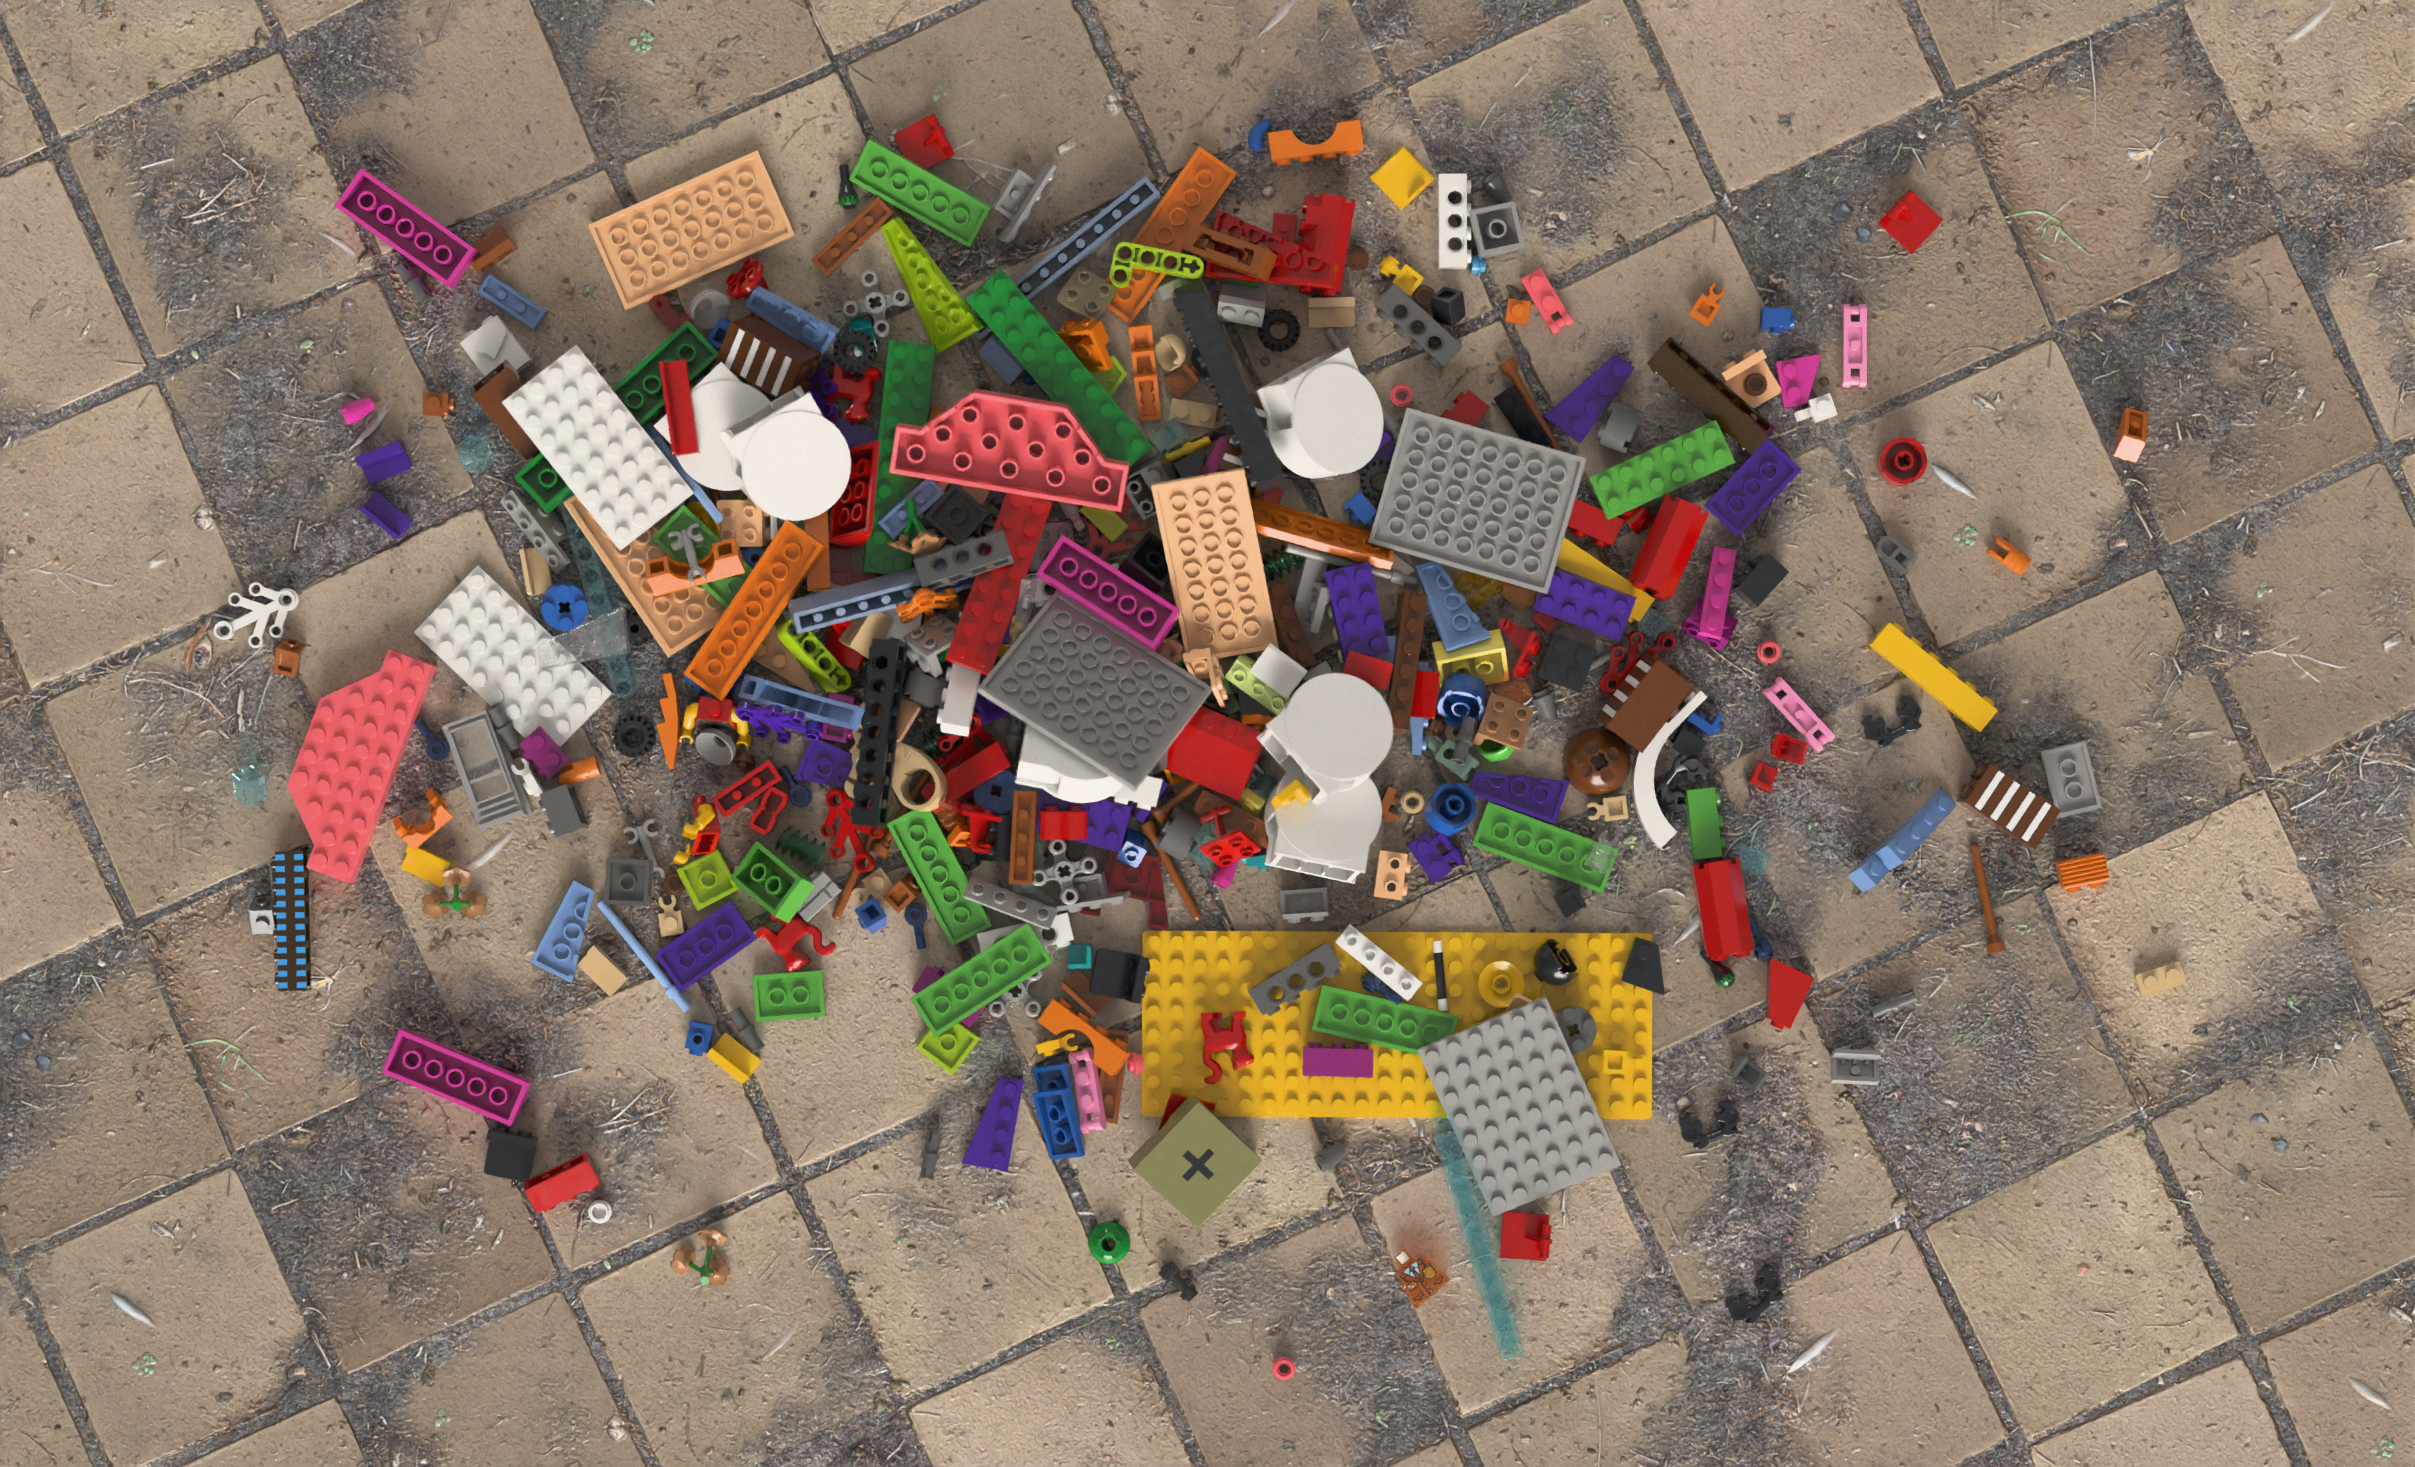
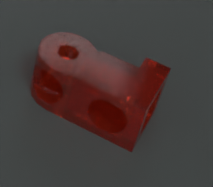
M657 294L651 298V310L673 332L678 330L686 321H689L691 324L693 323L690 315L686 311L680 315L673 308L671 300L665 295Z

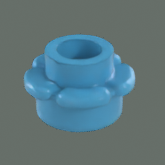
M1479 254L1477 256L1471 255L1469 272L1470 274H1477V277H1479L1480 272H1485L1486 259L1479 258Z

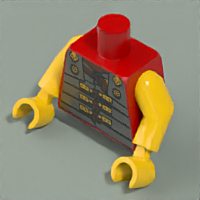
M699 697L698 703H692L685 709L683 728L680 730L679 741L682 743V738L688 737L690 738V744H692L694 730L692 728H716L726 732L738 733L739 736L735 744L736 748L740 749L741 743H743L748 750L752 737L747 734L749 732L748 722L740 720L735 715L737 705L733 700Z
M697 795L692 798L693 804L691 805L687 823L682 836L689 838V843L685 847L686 852L678 850L673 859V863L679 866H684L690 855L714 853L721 833L716 805L713 802L707 803L706 797L703 795Z

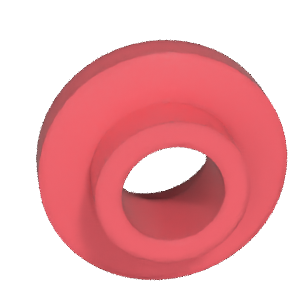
M1405 384L1394 386L1390 392V400L1397 407H1406L1413 399L1411 388ZM1404 392L1406 398L1404 400H1399L1397 398V393Z
M1763 641L1757 648V656L1764 663H1773L1780 656V647L1775 641ZM1769 647L1772 649L1771 656L1765 655V648Z
M1132 1052L1127 1059L1128 1071H1132L1133 1075H1139V1072H1144L1142 1054H1136V1052Z
M1283 1356L1274 1361L1272 1370L1278 1379L1288 1380L1295 1374L1296 1367L1292 1359ZM1282 1364H1286L1288 1366V1370L1286 1372L1280 1371L1279 1367Z

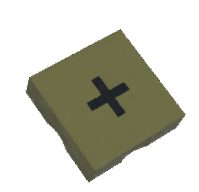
M1193 1093L1169 1117L1166 1124L1156 1134L1151 1136L1128 1160L1132 1168L1197 1227L1210 1216L1262 1161L1255 1150L1234 1131L1228 1129Z

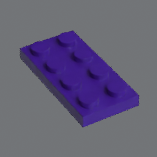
M1767 438L1708 500L1704 507L1738 538L1802 469Z
M1370 561L1323 572L1343 663L1346 662L1350 650L1371 657L1389 653Z
M1556 567L1548 594L1539 592L1533 609L1620 642L1637 597Z
M1040 788L1037 831H1039V810H1044V806H1059V810H1068V806L1079 805L1082 806V810H1087V840L1073 841L1116 852L1121 851L1132 809L1131 806L1104 799L1088 803L1070 802L1055 797L1043 788Z
M731 900L655 953V956L679 990L683 992L757 940L758 937Z

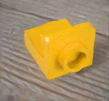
M1296 779L1278 793L1271 803L1276 809L1282 804L1287 807L1295 799L1304 805L1309 801L1311 795L1307 786Z

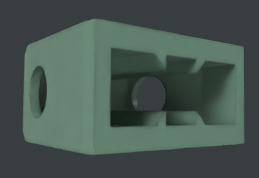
M1434 736L1427 745L1428 748L1436 753L1434 758L1467 783L1480 766V763L1470 754H1467L1465 765L1453 763L1446 756L1449 752H1454L1456 744L1449 739L1443 742L1437 736Z

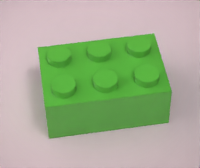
M756 841L730 877L734 883L774 917L788 923L816 886L775 850Z

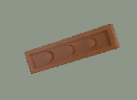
M879 197L875 198L811 261L828 278L894 215V212Z
M1014 790L1009 884L1034 885L1039 792Z
M1107 1028L1110 1031L1109 1036L1115 1040L1119 1038L1128 1045L1130 1031ZM1125 1063L1118 1074L1110 1076L1101 1069L1100 1086L1107 1123H1118Z

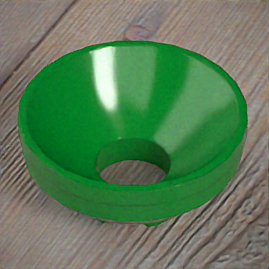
M1105 1221L1092 1229L1088 1239V1247L1096 1260L1106 1264H1113L1119 1262L1127 1255L1130 1248V1237L1127 1230L1121 1224ZM1107 1237L1113 1238L1116 1242L1115 1248L1111 1251H1106L1102 1247V1241Z

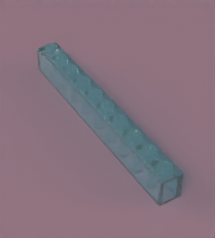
M1450 1129L1432 1135L1500 1357L1504 1361L1523 1355L1524 1350L1456 1131Z

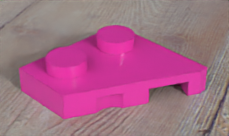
M1820 354L1775 362L1783 408L1807 404L1821 358Z

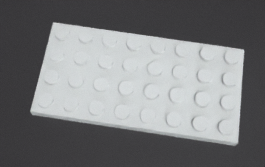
M577 345L502 402L620 551L694 494Z
M479 565L414 632L490 706L500 704L507 719L512 721L513 727L524 738H527L534 730L542 726L561 748L613 694Z

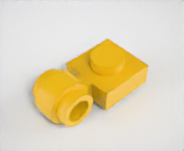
M1390 255L1387 258L1384 257L1379 264L1380 268L1378 271L1387 278H1390L1391 275L1396 276L1392 284L1395 283L1410 297L1424 278L1407 264L1400 270L1398 267L1400 262Z

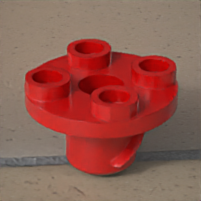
M752 257L748 258L737 273L730 274L726 279V284H728L727 295L731 299L737 300L742 297L749 298L757 286L769 290L766 280L762 277L764 265Z

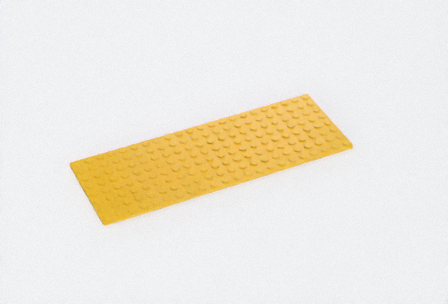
M1146 930L1143 932L1142 956L1148 957V962H1150V971L1145 976L1144 981L1146 992L1142 999V1056L1144 1072H1142L1141 1112L1144 1116H1163L1170 1092L1188 1097L1193 1093L1199 1100L1215 1103L1213 1113L1217 1117L1448 1118L1420 1055L1312 1030L1322 984L1387 999L1382 993L1376 991L1370 993L1361 986V976H1365L1367 972H1372L1335 943V940L1342 931ZM1361 932L1422 982V985L1409 1001L1402 998L1401 1002L1439 1011L1432 941H1442L1448 1010L1441 1012L1458 1015L1455 1033L1500 1015L1507 1009V1007L1499 1008L1488 1004L1481 997L1478 989L1480 973L1487 965L1496 961L1512 963L1521 971L1525 982L1522 995L1532 1001L1547 995L1554 1012L1570 1005L1585 1009L1595 1020L1597 1027L1596 1038L1588 1049L1573 1055L1601 1118H1651L1652 991L1620 981L1634 938L1638 937L1653 942L1651 934ZM1551 938L1559 942L1556 946L1560 950L1565 948L1578 969L1574 972L1578 976L1561 986H1553L1545 981L1541 982L1534 974V970H1536L1533 964L1534 954L1544 942ZM1327 941L1342 965L1338 968L1340 973L1330 979L1327 976L1320 979V985L1311 991H1308L1307 988L1299 993L1301 997L1289 1004L1285 1001L1280 1004L1279 1007L1281 1009L1273 1015L1269 1016L1267 1013L1262 1015L1248 990ZM1317 961L1312 962L1309 966V971L1312 974H1319L1322 971V964ZM1293 974L1289 979V983L1294 987L1300 986L1303 982V978L1299 974ZM1502 979L1498 980L1496 983L1497 987L1503 988L1505 981ZM1274 986L1270 989L1269 994L1273 999H1279L1283 995V990L1279 986ZM1390 986L1388 987L1390 990H1392V991H1394L1395 993H1397V992H1396L1395 990H1393ZM1246 1011V1017L1242 1019V1024L1247 1036L1246 1048L1254 1055V1063L1234 1071L1231 1062L1233 1051H1216L1212 1054V1059L1220 1064L1223 1071L1222 1078L1215 1084L1205 1083L1204 1078L1213 1075V1071L1204 1064L1202 1058L1204 1035L1201 1029V1013L1222 1012V1019L1219 1021V1025L1221 1028H1230L1233 1012ZM1575 1023L1573 1026H1567V1030H1569L1568 1035L1577 1033L1578 1029L1575 1028ZM1308 1042H1321L1322 1047H1331V1043H1345V1047L1355 1048L1356 1043L1369 1044V1048L1374 1050L1373 1078L1303 1076V1046H1308ZM1604 1049L1628 1051L1627 1058H1643V1069L1626 1068V1075L1603 1073Z

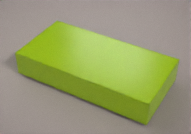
M1083 506L1080 509L1112 543L1129 527L1113 510Z

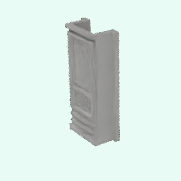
M487 710L442 726L480 832L511 819L533 813L520 776L511 769V765L515 764L511 752L508 751L501 735L496 733V726Z

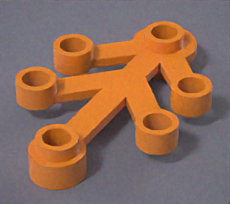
M921 588L915 592L916 594L912 597L913 601L897 605L896 610L902 624L912 622L923 611L925 612L923 623H926L932 617L938 615L937 611L933 608L952 609L957 607L959 603L954 588H947L941 591V593H935L934 590H929V588Z

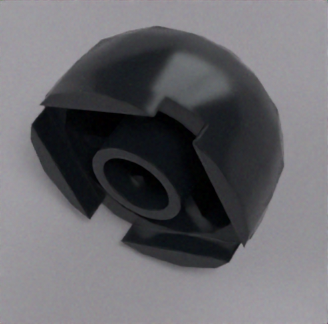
M1551 938L1544 942L1534 954L1533 964L1536 969L1534 974L1541 982L1545 981L1553 986H1561L1576 978L1578 974L1574 972L1578 969L1565 948L1560 950L1556 946L1559 942Z

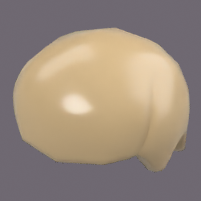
M1166 334L1160 337V341L1154 345L1155 356L1164 370L1172 371L1179 368L1185 362L1187 350L1183 340L1177 335Z

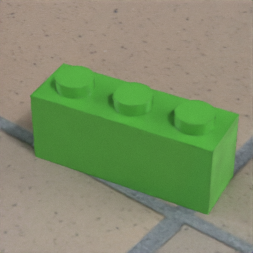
M1715 787L1684 790L1692 859L1722 857V851H1726L1724 837L1720 838L1719 828H1723L1722 815L1717 812V805H1720L1719 791H1715Z

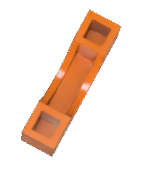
M1360 120L1337 123L1332 136L1327 141L1317 145L1301 142L1291 130L1268 133L1271 163H1277V166L1290 165V161L1300 160V163H1308L1314 161L1313 158L1323 157V160L1337 158L1336 154L1343 153L1347 157L1359 155V151L1364 149Z
M732 538L712 544L709 554L703 559L698 560L699 567L707 575V580L704 581L700 574L696 575L694 578L695 585H692L687 577L690 570L689 563L677 562L668 556L645 561L646 577L654 596L745 573L743 556L736 539Z
M1063 997L1061 999H1052L1037 1022L1055 1035L1063 1034L1070 1029L1083 1032L1093 1044V1063L1110 1076L1117 1075L1132 1053L1127 1049L1128 1045L1119 1038L1115 1040L1109 1036L1110 1031L1101 1025L1096 1026L1090 1022L1092 1018L1086 1013L1075 1011L1072 1008L1073 1004Z

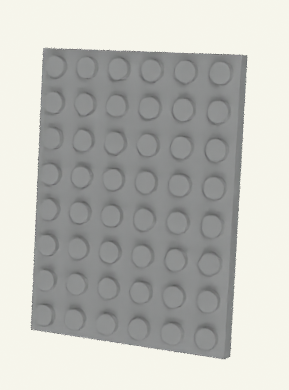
M1407 408L1368 542L1548 594L1587 458Z
M1056 590L980 684L977 692L1135 792L1211 694L1212 687Z
M1547 995L1418 1048L1417 1051L1492 1216L1621 1166L1622 1162Z

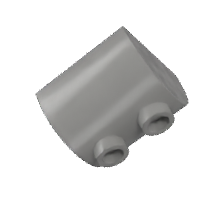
M1514 201L1469 211L1479 258L1496 256L1525 247Z

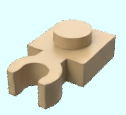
M1626 795L1602 798L1603 805L1593 802L1586 804V807H1594L1596 809L1594 816H1588L1589 820H1596L1601 815H1604L1605 821L1629 818Z
M880 867L862 880L865 885L864 888H856L851 894L853 896L861 892L864 898L858 904L863 905L868 901L871 894L877 899L891 889L894 884L882 867Z
M671 895L672 903L670 905L664 903V897H659V905L664 909V913L658 914L661 937L685 933L682 910L675 911V906L677 905L676 895Z

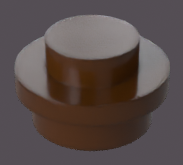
M1353 248L1347 253L1346 264L1351 270L1361 271L1368 265L1369 257L1364 249Z
M1421 285L1413 292V301L1422 309L1432 306L1431 297L1435 294V291L1430 286Z
M1752 373L1744 380V390L1751 396H1759L1765 392L1767 381L1763 375Z
M1435 714V718L1432 719L1427 729L1432 732L1431 735L1435 736L1436 733L1441 734L1447 724L1444 721V717Z
M737 752L732 760L738 769L746 771L749 768H754L756 764L754 762L755 757L746 752Z
M671 872L665 876L663 887L667 893L679 895L685 890V886L677 872Z

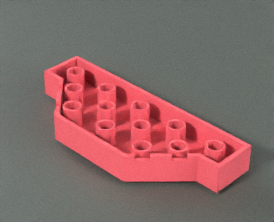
M975 388L923 426L898 423L889 473L1121 512L1129 462L1106 458L1068 404Z
M388 649L379 672L320 698L287 784L314 844L306 865L307 868L349 884L356 882L415 727L414 723L417 722L437 666Z

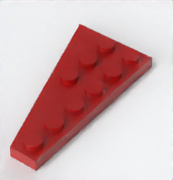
M1217 209L1214 231L1219 232L1220 229L1232 233V237L1237 239L1241 235L1252 240V244L1258 245L1259 242L1272 247L1271 251L1278 257L1267 282L1207 261L1205 271L1207 278L1335 287L1339 266L1337 263ZM1211 240V242L1216 244L1214 247L1215 251L1238 258L1250 266L1247 262L1243 261L1245 253L1227 248Z

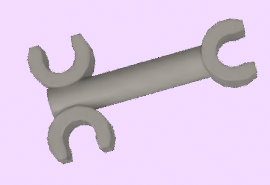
M698 523L692 524L688 530H683L680 533L672 531L668 534L670 540L678 539L676 543L671 544L674 551H678L684 546L690 566L687 577L692 585H695L694 578L696 575L700 574L704 581L707 580L705 571L699 567L692 541L695 543L704 541L702 534L694 535L696 531L702 530Z
M655 819L647 820L644 825L636 828H625L623 830L624 833L632 831L635 835L633 840L628 841V844H635L640 840L646 859L653 860V874L655 871H659L661 877L665 878L666 871L659 867L648 837L660 834L659 831H649V825L655 823Z

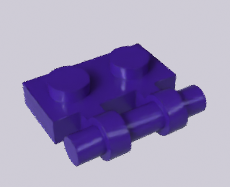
M1433 829L1437 836L1430 839L1425 832L1410 842L1407 847L1431 881L1435 883L1452 871L1447 862L1454 859L1459 866L1466 860L1461 855L1462 851L1459 846L1456 847L1449 836ZM1442 842L1449 853L1442 856L1435 845Z

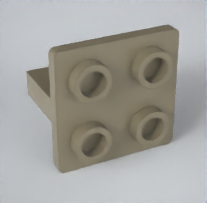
M1079 265L1058 294L1056 300L1085 319L1093 317L1094 321H1100L1109 303L1117 294L1118 288L1084 266Z

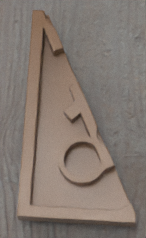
M774 624L751 659L803 690L816 695L817 690L803 670L797 658L779 640L776 632L777 628Z

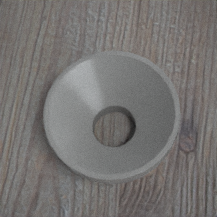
M716 289L704 290L691 302L689 308L690 318L700 329L711 330L715 327L720 317L728 318L731 304L728 297L721 291ZM704 299H710L708 307L705 309L699 308L700 303Z
M707 728L696 737L695 746L697 751L708 762L717 766H725L733 760L736 754L735 744L732 736L722 729ZM717 737H719L720 739H722L725 743L720 742V741L717 739Z

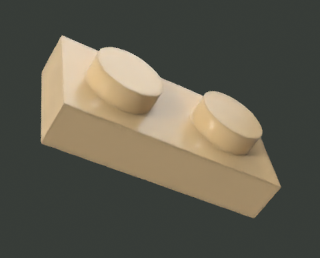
M1172 398L1168 421L1214 429L1218 406Z
M2174 961L2134 974L2141 997L2187 983L2180 961Z

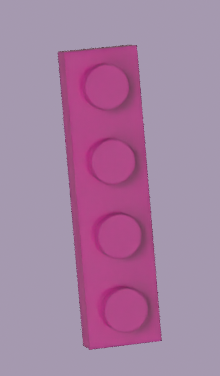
M1715 545L1712 548L1697 635L1718 640L1722 637L1737 552L1735 550Z

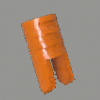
M1997 535L1994 540L1999 546L2007 550L2005 556L1991 547H1988L1985 552L2018 575H2022L2032 561V558Z
M592 756L568 764L558 773V782L564 785L601 776V768L597 757Z

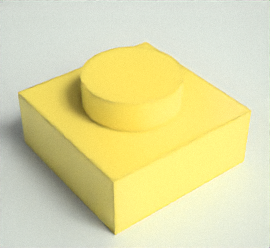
M1246 788L1239 801V805H1241L1244 811L1258 817L1262 813L1266 801L1249 788Z

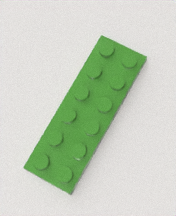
M872 138L869 139L849 178L853 183L969 248L972 247L992 208L986 202Z
M1715 420L1593 475L1588 479L1608 521L1735 463V460Z
M685 504L652 538L675 561L688 563L684 546L682 549L674 551L671 544L676 543L678 539L670 540L668 537L670 532L677 531L680 533L683 530H688L689 526L694 523L700 525L702 530L696 531L694 535L702 534L704 541L700 543L692 541L697 560H701L709 554L713 543L723 541ZM743 560L745 573L701 584L725 608H728L753 570L745 560Z
M1488 801L1472 845L1600 893L1604 892L1619 851L1618 849Z
M911 810L887 823L893 838L951 946L993 926V922L984 905L963 897L970 879L953 847L949 846L946 839L947 836L933 811Z
M1026 923L910 999L934 1037H937L1051 964L1053 960L1030 924Z
M1322 984L1312 1030L1419 1055L1417 1051L1419 1047L1455 1033L1458 1015L1402 1002L1397 1005L1389 999Z

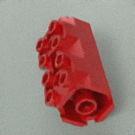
M1310 193L1309 197L1304 196L1302 213L1306 214V219L1300 220L1298 236L1302 237V242H1297L1296 245L1327 258L1339 266L1334 288L1294 285V287L1298 288V293L1312 295V291L1319 292L1321 297L1325 298L1335 297V294H1340L1356 200L1351 199V203H1347V197L1327 193H1319V197H1314V193Z
M1669 494L1664 495L1660 507L1654 515L1649 532L1641 550L1636 556L1631 573L1627 579L1636 589L1638 588L1643 591L1646 589L1652 592V597L1661 601L1673 597L1709 515V512L1706 510L1700 513L1701 507L1676 497L1675 500H1670L1671 495Z
M1726 858L1701 862L1699 866L1698 864H1691L1694 896L1697 900L1700 918L1699 928L1701 940L1704 943L1705 956L1710 957L1713 961L1727 960V955L1732 954L1737 958L1751 956L1750 951L1754 950L1739 858H1732V862L1731 859L1727 860Z

